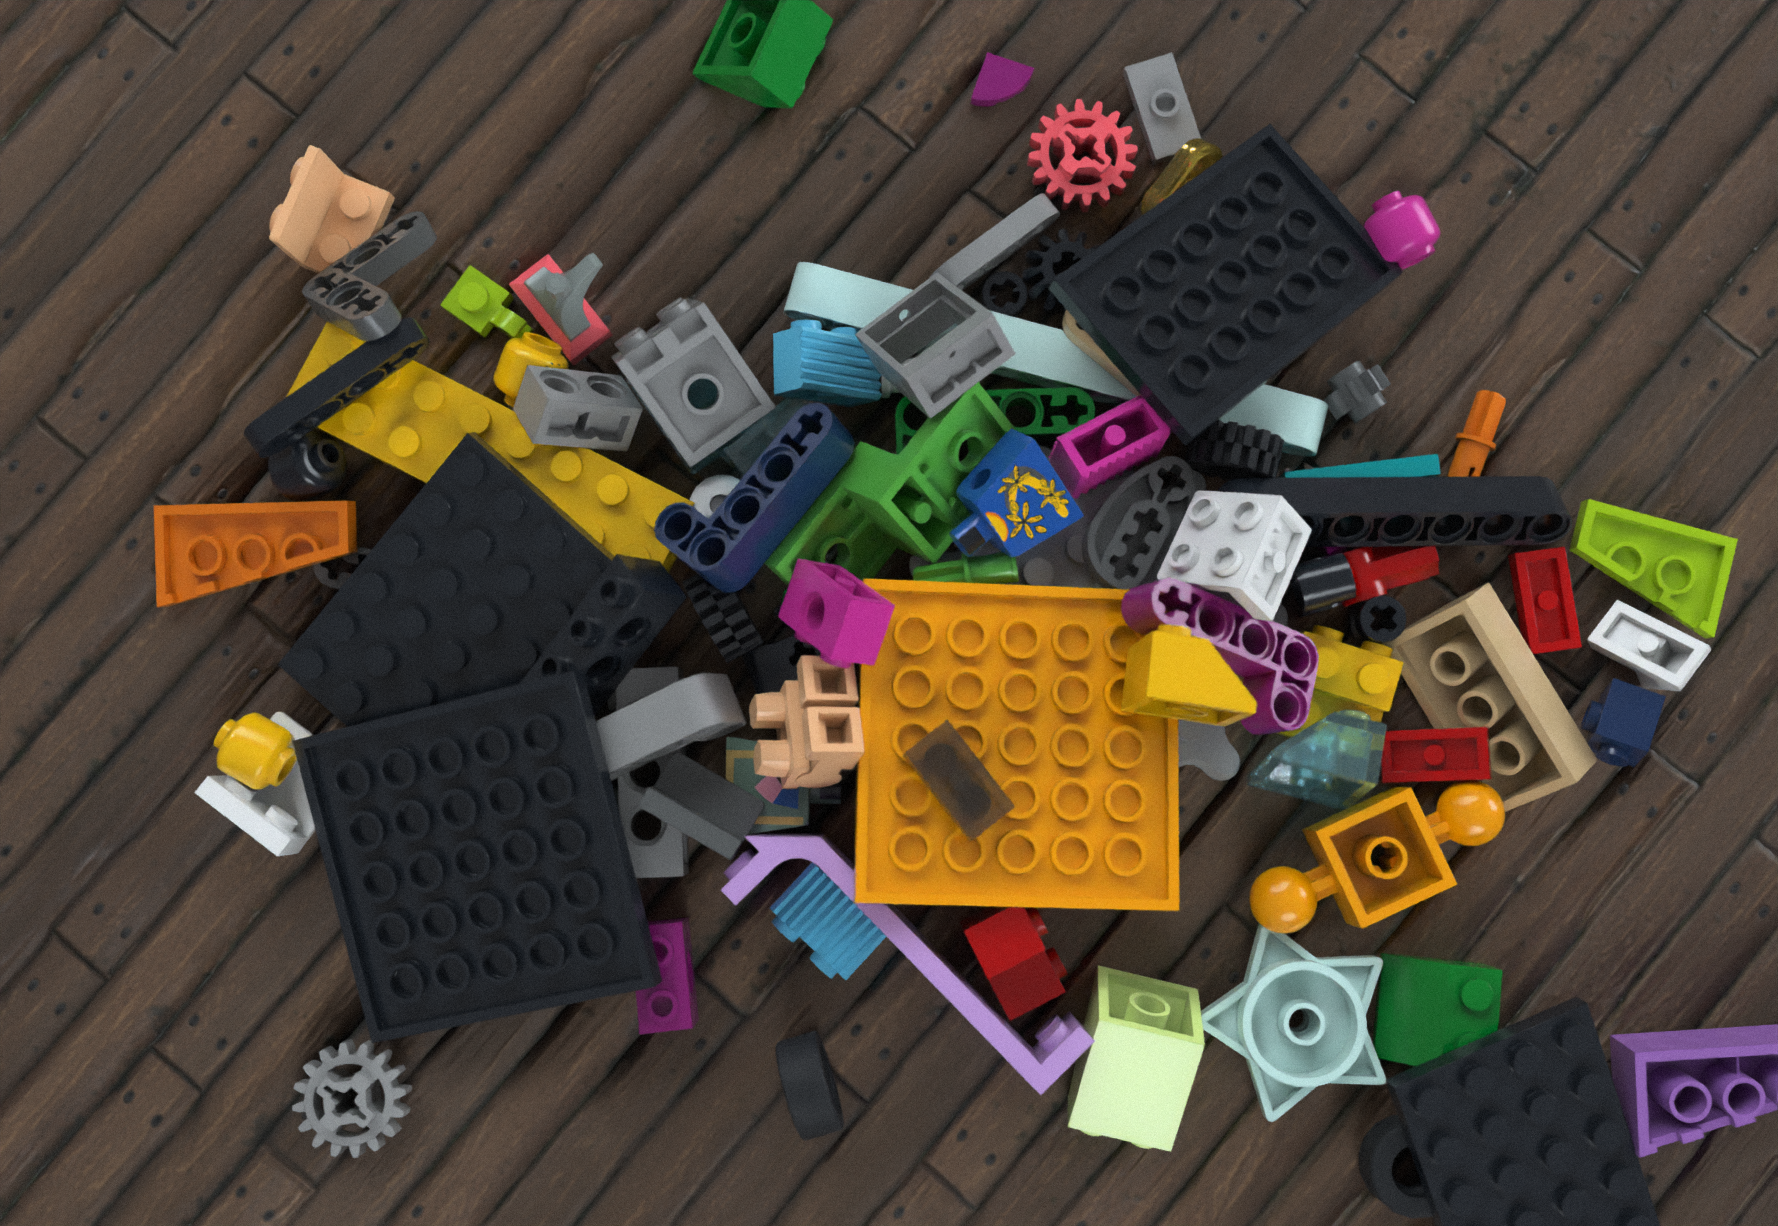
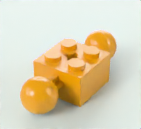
M1461 780L1451 784L1442 792L1437 801L1436 812L1427 816L1424 815L1411 787H1392L1302 829L1319 866L1304 873L1287 866L1273 867L1267 869L1255 879L1249 894L1252 914L1263 927L1272 932L1293 933L1304 928L1311 921L1317 908V901L1333 895L1346 924L1361 929L1457 885L1439 845L1450 839L1465 846H1478L1491 841L1499 834L1504 825L1505 807L1502 798L1494 788L1484 782ZM1374 847L1384 848L1385 854L1379 857L1380 867L1371 863V854Z

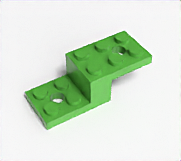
M978 382L932 418L928 417L899 455L860 441L853 450L849 460L766 560L765 564L787 586L798 558L825 563L826 553L834 544H837L838 555L832 564L842 566L861 581L863 578L873 579L896 548L936 564L953 542L949 532L970 516V513L956 494L957 487L1011 428L1016 429ZM968 438L969 452L960 462L958 457L961 444Z

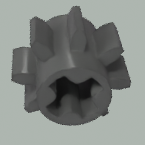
M1360 360L1326 381L1333 393L1329 394L1323 401L1329 405L1328 408L1336 420L1348 414L1355 424L1388 403L1381 391L1386 389L1391 383L1378 364L1366 370Z

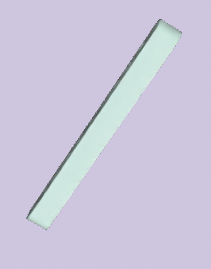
M799 262L796 265L783 313L794 320L820 321L822 328L828 330L838 327H853L861 330L913 290L819 264ZM905 309L901 311L899 318H905L908 314V310ZM990 311L994 314L1016 353L991 372L992 374L1044 388L1072 387L1082 389L1090 395L1093 401L1114 407L1136 397L1071 342L1063 330ZM954 323L916 353L921 354L958 325ZM1264 384L1219 420L1223 423L1233 421L1238 422V425L1246 426L1248 424L1256 426L1255 429L1269 430L1271 434H1278L1281 436V439H1284L1282 452L1313 457L1317 453L1329 405L1320 399Z

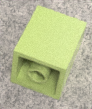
M1098 965L1084 1022L1085 1029L1095 1042L1075 1063L1068 1094V1127L1078 1129L1090 1136L1103 1135L1131 1142L1140 1148H1157L1171 1152L1205 1046L1198 989Z

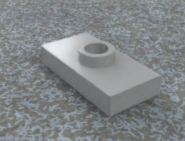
M1165 54L1126 66L1123 76L1153 165L1201 151L1203 142L1173 54Z

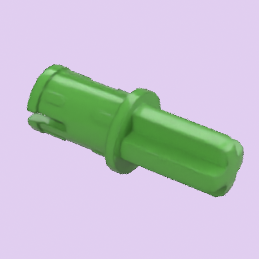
M1003 552L967 557L962 553V559L917 566L913 569L914 581L985 584L1019 582L1016 557L1011 558Z

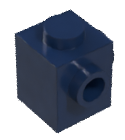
M1613 678L1600 695L1599 702L1590 701L1581 723V729L1588 731L1586 742L1591 750L1596 753V757L1602 762L1613 766L1624 767L1630 765L1635 767L1649 751L1666 696Z

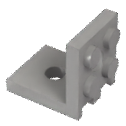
M680 297L656 314L661 321L646 332L638 326L617 340L614 344L619 351L612 355L611 358L691 468L776 407L705 303L693 299L687 302L686 299ZM709 379L717 389L714 403L707 408L701 409L692 406L687 396L689 386L695 380Z

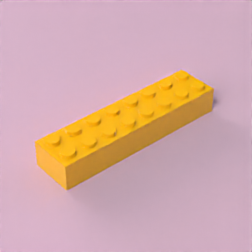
M327 321L286 397L367 341H362ZM414 360L316 427L425 484L466 434L475 432L614 556L620 554L660 561L668 573L677 557L656 538L654 531L656 519L667 506L674 503L684 502L692 507L695 504L588 448L533 444L513 410Z

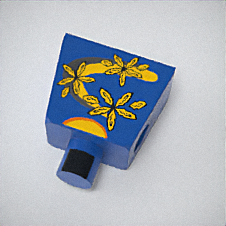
M1011 428L957 487L956 494L970 513V516L950 531L949 535L967 557L973 555L989 541L993 547L1012 558L1021 555L1075 523L1084 514L1035 439Z

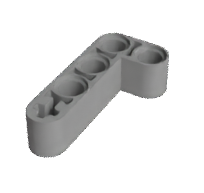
M700 673L684 678L596 721L611 781L689 743L722 737L736 731L747 723L728 675L716 673Z

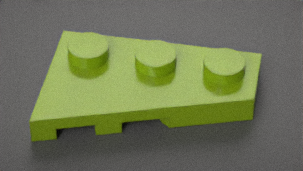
M1591 499L1582 501L1569 550L1703 638L1715 637L1738 539Z

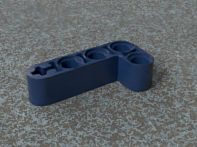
M810 403L801 407L709 519L689 504L684 502L674 503L667 506L656 519L654 527L656 538L683 563L718 590L732 593L742 589L749 583L849 460L854 449L853 436L826 405Z

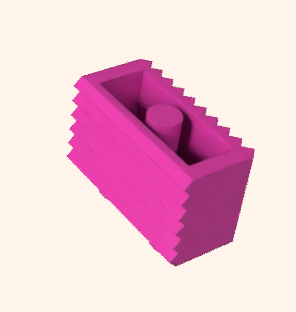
M1140 394L1057 437V441H1055V445H1053L1052 452L1048 458L1071 496L1078 499L1081 493L1087 494L1090 488L1096 490L1098 484L1105 485L1107 479L1113 481L1116 475L1122 476L1125 470L1131 471L1133 466L1139 467L1142 461L1148 462L1150 457L1156 458L1169 437L1171 429Z

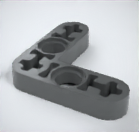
M416 211L405 214L310 279L303 287L302 293L320 318L362 341H372L381 338L398 326L402 316L388 293L376 286L428 250L437 240V234L423 212Z

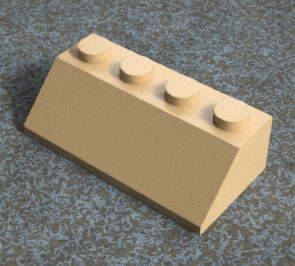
M1489 582L1443 605L1404 628L1401 635L1394 640L1382 642L1383 645L1393 649L1392 659L1404 662L1401 675L1434 729L1489 728L1492 779L1478 781L1490 785L1497 791L1504 803L1505 812L1577 783L1598 761Z

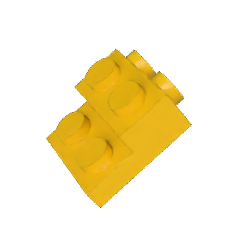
M1314 625L1312 633L1307 631L1300 632L1313 641L1319 655V665L1308 717L1300 728L1292 731L1278 732L1277 734L1362 761H1369L1383 713L1390 711L1404 662L1392 659L1393 649L1388 646L1363 641L1361 648L1342 643L1344 633L1328 627Z

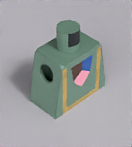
M727 737L726 779L763 800L765 804L749 834L809 825L811 820V804H841L842 779L837 784L823 788L799 786L797 789H782L781 777L755 774L753 755L757 741Z

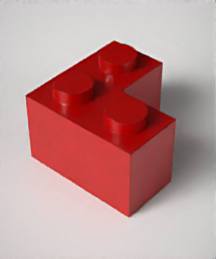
M987 907L960 921L961 927L1009 1021L1065 993L1059 979L1067 976V971L1055 948L1052 947L1046 950L1040 939L1041 936L1048 933V930L1036 908Z

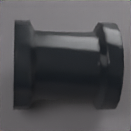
M1383 595L1373 597L1368 601H1361L1348 614L1349 633L1361 644L1363 641L1375 643L1392 641L1400 636L1405 628L1407 619L1405 609L1394 598ZM1379 611L1382 617L1378 623L1382 628L1373 630L1370 625L1373 623L1374 618L1370 613Z

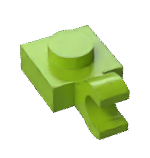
M469 265L440 304L447 312L484 338H486L493 327H496L511 339L522 338L525 332L532 333L534 330L527 325V321L508 309L514 300L511 293L471 265Z

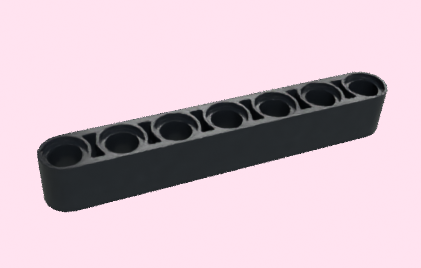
M1542 476L1238 478L1224 483L1217 490L1219 492L1282 495L1312 529L1305 547L1544 545L1564 537L1571 529L1573 522L1554 482Z

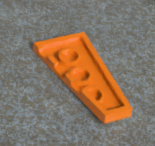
M356 501L153 505L157 607H169L357 553Z

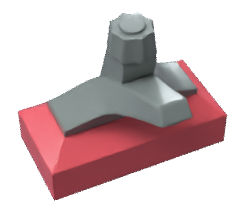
M591 253L575 267L563 273L551 256L547 254L509 283V286L552 340L562 347L561 351L574 366L612 336L607 326L584 299L588 287L603 264L594 253Z

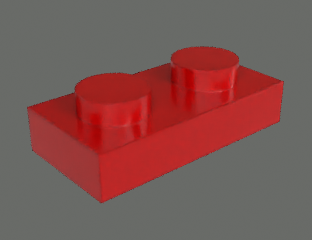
M1565 546L1508 555L1520 632L1533 654L1582 648Z
M1488 727L1379 731L1382 783L1492 779Z

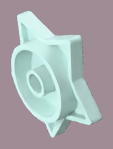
M1260 923L1258 924L1244 981L1201 1010V1017L1205 1031L1246 1058L1262 1114L1268 1121H1276L1320 1085L1327 1083L1385 1084L1386 1077L1368 1033L1366 1013L1383 965V960L1380 957L1374 955L1314 957L1286 934L1272 932ZM1300 1009L1303 1013V1022L1298 1027H1289L1291 1015Z

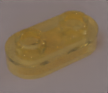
M1195 138L1185 143L1177 151L1174 158L1151 188L1145 193L1142 200L1141 216L1223 158L1221 149L1200 138Z

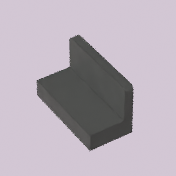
M675 752L655 786L648 787L638 806L731 860L737 855L746 839L744 836L749 834L765 804L763 800L680 752Z

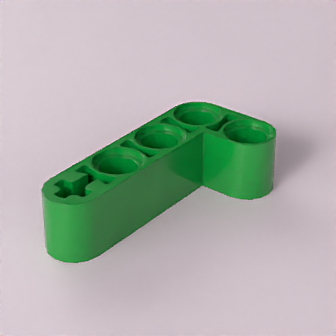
M1078 388L985 390L1005 416V412L1009 408L1017 405L1023 406L1030 411L1033 422L1029 426L1023 428L1013 427L1017 431L1035 439L1037 443H1053L1057 441V437L1094 419L1096 409L1093 399L1088 393ZM906 396L901 399L896 408V455L901 453L917 432L909 428L903 419L910 410L918 408ZM1043 405H1048L1046 415L1061 414L1065 405L1072 406L1074 414H1081L1075 425H1068L1066 416H1050L1047 427L1041 426L1044 416ZM968 438L961 445H968Z

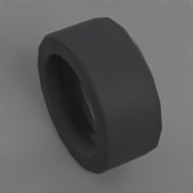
M811 1031L777 1042L775 1047L779 1075L793 1123L801 1139L807 1141L842 1130L844 1120L836 1082L825 1047L817 1031Z

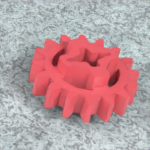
M1076 99L1074 110L1069 113L1060 103L1055 108V121L1043 115L1038 126L1041 133H1032L1029 146L1036 151L1028 154L1027 166L1039 167L1033 173L1032 183L1033 185H1041L1046 182L1048 185L1045 192L1049 200L1057 194L1062 196L1063 210H1067L1070 207L1072 200L1079 201L1082 212H1088L1091 200L1096 199L1103 208L1108 206L1110 201L1109 190L1121 196L1126 187V183L1122 178L1131 179L1136 166L1128 161L1135 159L1138 147L1133 144H1125L1130 139L1133 130L1131 126L1120 129L1116 126L1120 116L1117 110L1108 117L1102 115V102L1100 101L1096 102L1092 111L1085 110L1082 99ZM1108 141L1114 152V166L1111 164L1112 159L1105 154V145ZM1050 146L1054 148L1053 153L1059 157V165L1056 170H1054L1050 162ZM1084 151L1091 155L1090 158L1085 156L1080 161L1073 157L1074 153L1080 155ZM1078 183H1089V184H1091V185H1075V184H1078Z

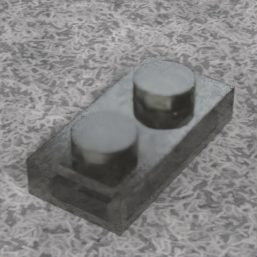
M948 720L903 754V757L969 842L973 841L1015 807Z

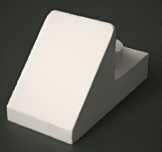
M1616 600L1587 639L1590 648L1634 670L1641 686L1646 689L1681 691L1711 651L1710 645L1619 600Z

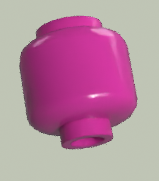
M1395 191L1380 198L1371 205L1375 213L1366 220L1364 228L1386 261L1395 262L1404 270L1436 252L1433 245L1439 239L1441 232L1423 197L1410 195L1403 198L1400 191Z

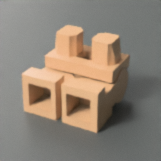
M801 655L797 664L798 680H785L779 692L755 694L749 705L750 725L752 728L776 729L777 740L757 741L753 755L755 774L781 777L782 789H797L799 786L823 788L837 784L842 779L841 770L853 769L865 752L859 707H854L858 702L854 663L851 664L850 668H841L823 661L820 656Z

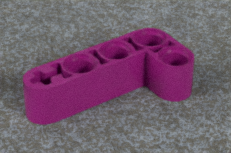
M1168 577L1133 587L1125 593L1121 611L1125 622L1131 629L1146 636L1153 630L1158 631V626L1177 625L1190 628L1192 630V637L1208 639L1232 671L1244 677L1243 685L1257 702L1256 713L1240 720L1247 731L1256 735L1292 731L1300 728L1306 722L1319 665L1317 648L1309 637L1275 621L1254 619L1245 608L1175 578Z

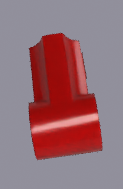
M1361 547L1344 552L1343 554L1349 563L1355 581L1356 597L1344 601L1343 607L1388 594L1387 590L1410 585L1439 575L1440 560L1436 547Z

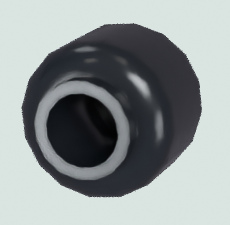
M313 429L283 451L270 456L268 459V471L273 485L286 498L295 502L315 501L342 485L347 476V460L343 449L333 437L326 432Z

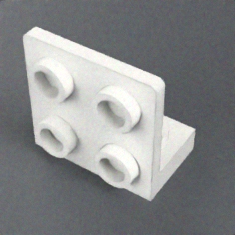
M1199 490L1195 492L1157 578L1161 580L1170 577L1199 589L1229 592L1254 619L1273 621L1312 529L1282 495Z
M276 712L270 719L290 731L294 735L295 740L313 735L284 712ZM297 761L286 779L277 787L270 784L262 790H253L227 775L207 776L195 791L199 797L277 857L298 854L315 832Z

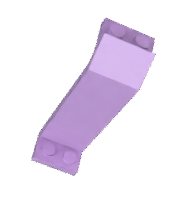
M824 833L748 834L744 837L759 853L756 855L751 849L745 851L723 873L730 881L721 891L735 906L779 863L792 858H802L815 863L852 901L854 898V863ZM855 903L1040 1095L1095 1042L1085 1027L1068 1012L1062 1019L1055 1014L1047 1020L1035 1034V1038L1039 1042L1032 1048L893 904Z

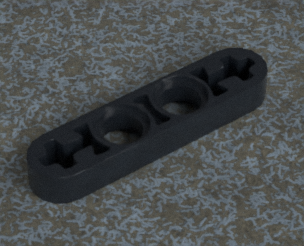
M415 318L401 319L398 326L390 333L376 340L365 342L257 417L245 428L244 436L260 458L270 457L283 451L418 357L428 347L430 343L429 338Z

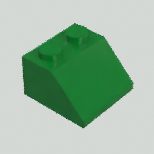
M727 0L692 74L706 83L761 107L792 109L804 91L805 80L816 57L825 46V37L834 19L811 0Z
M1380 952L1383 965L1378 977L1373 1046L1379 1059L1418 1066L1498 1031L1503 970L1483 963Z

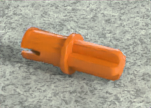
M1479 390L1476 393L1463 433H1456L1455 440L1459 443L1447 477H1480L1489 451H1495L1496 444L1492 441L1506 404V399L1501 394L1489 390Z

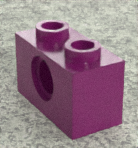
M689 917L647 921L663 981L656 987L635 991L639 1034L693 1029L699 1021Z

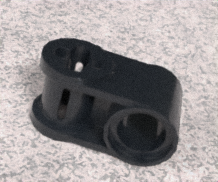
M1343 553L1323 556L1297 564L1290 579L1296 601L1300 607L1297 610L1299 618L1341 606L1344 601L1356 597L1353 574Z
M792 635L783 640L775 641L742 655L756 694L779 692L785 680H798L797 664L801 655L813 656L812 651L815 650L816 656H820L821 652L813 645L806 644Z

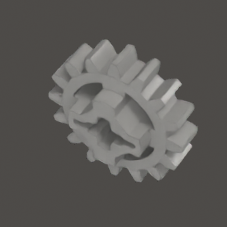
M349 1039L339 1044L338 1052L332 1046L319 1052L321 1062L312 1060L304 1065L303 1069L311 1078L302 1079L295 1083L293 1089L305 1094L304 1100L292 1106V1110L306 1113L307 1119L301 1123L298 1129L300 1132L308 1131L312 1128L316 1131L317 1134L312 1142L313 1147L317 1148L324 1142L329 1141L332 1143L331 1156L337 1157L349 1146L352 1157L358 1158L365 1153L367 1144L374 1152L384 1146L386 1142L383 1134L393 1137L399 1133L402 1128L394 1118H401L410 1113L411 1107L400 1102V1097L411 1092L412 1085L399 1084L397 1077L402 1075L406 1068L404 1065L391 1068L387 1064L393 1053L390 1049L376 1056L373 1054L374 1043L371 1040L362 1043L358 1051H356L353 1040ZM343 1064L363 1066L360 1071L349 1074L343 1068L341 1070L335 1068ZM380 1082L384 1090L385 1101L381 1099ZM350 1089H354L358 1093L354 1101L357 1105L355 1107H351L347 1103L351 1096L349 1093ZM321 1097H323L324 1111L321 1104ZM356 1123L362 1129L366 1126L370 1128L361 1132L342 1130L346 1124Z

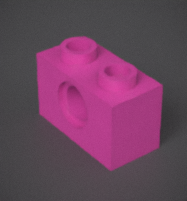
M798 558L778 617L795 630L794 637L817 648L821 652L820 658L833 666L850 668L852 663L875 664L895 605L840 565Z

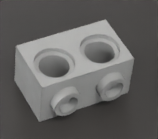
M527 365L513 410L533 444L628 451L643 408L621 375Z

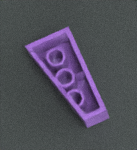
M1778 1024L1610 1035L1612 1080L1636 1150V1155L1639 1158L1657 1153V1147L1676 1141L1686 1144L1704 1138L1703 1133L1727 1125H1733L1736 1128L1756 1122L1755 1117L1778 1110Z

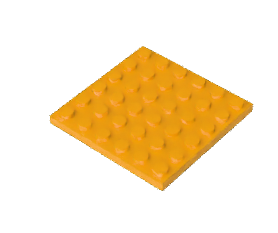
M863 578L862 582L894 604L895 608L875 664L859 663L858 707L860 709L865 752L857 762L853 903L1179 911L1178 720L1121 711L1128 648L1145 637V635L1131 629L1122 615V600L1125 593L1130 589Z

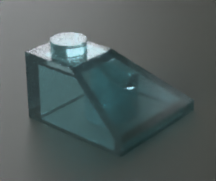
M1335 711L1276 746L1248 775L1247 785L1345 810L1378 784L1387 724L1372 721L1368 714L1361 711Z

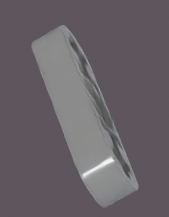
M1045 193L1033 197L943 263L930 277L938 272L962 291L1045 231L1059 217V211Z

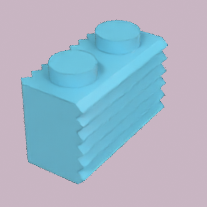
M796 320L790 323V329L773 333L774 396L829 403L830 405L837 404V406L845 407L879 401L882 394L879 391L882 385L879 382L881 374L877 371L855 336L860 329L838 327L825 331L822 330L820 321Z
M813 862L770 907L772 912L777 915L771 921L772 924L791 942L794 943L800 937L814 950L809 957L810 960L831 979L839 973L843 979L847 980L887 937L826 873Z

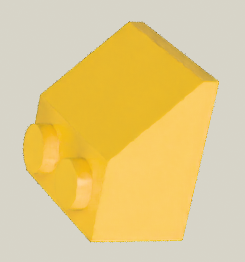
M1177 625L1158 626V631L1153 630L1128 648L1121 711L1225 727L1255 714L1257 702L1211 642L1205 638L1192 637V630L1190 628Z

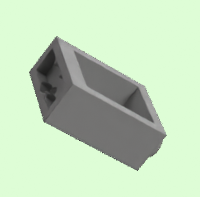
M938 272L855 334L877 371L929 418H932L1016 354L994 314ZM907 309V316L900 319V312ZM954 323L958 325L904 367L901 365V363Z

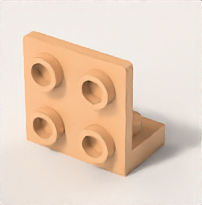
M309 145L304 157H300L292 168L290 175L291 187L284 203L279 204L272 213L269 225L271 232L269 240L301 267L320 273L380 231L395 198L386 190L345 175L320 148Z

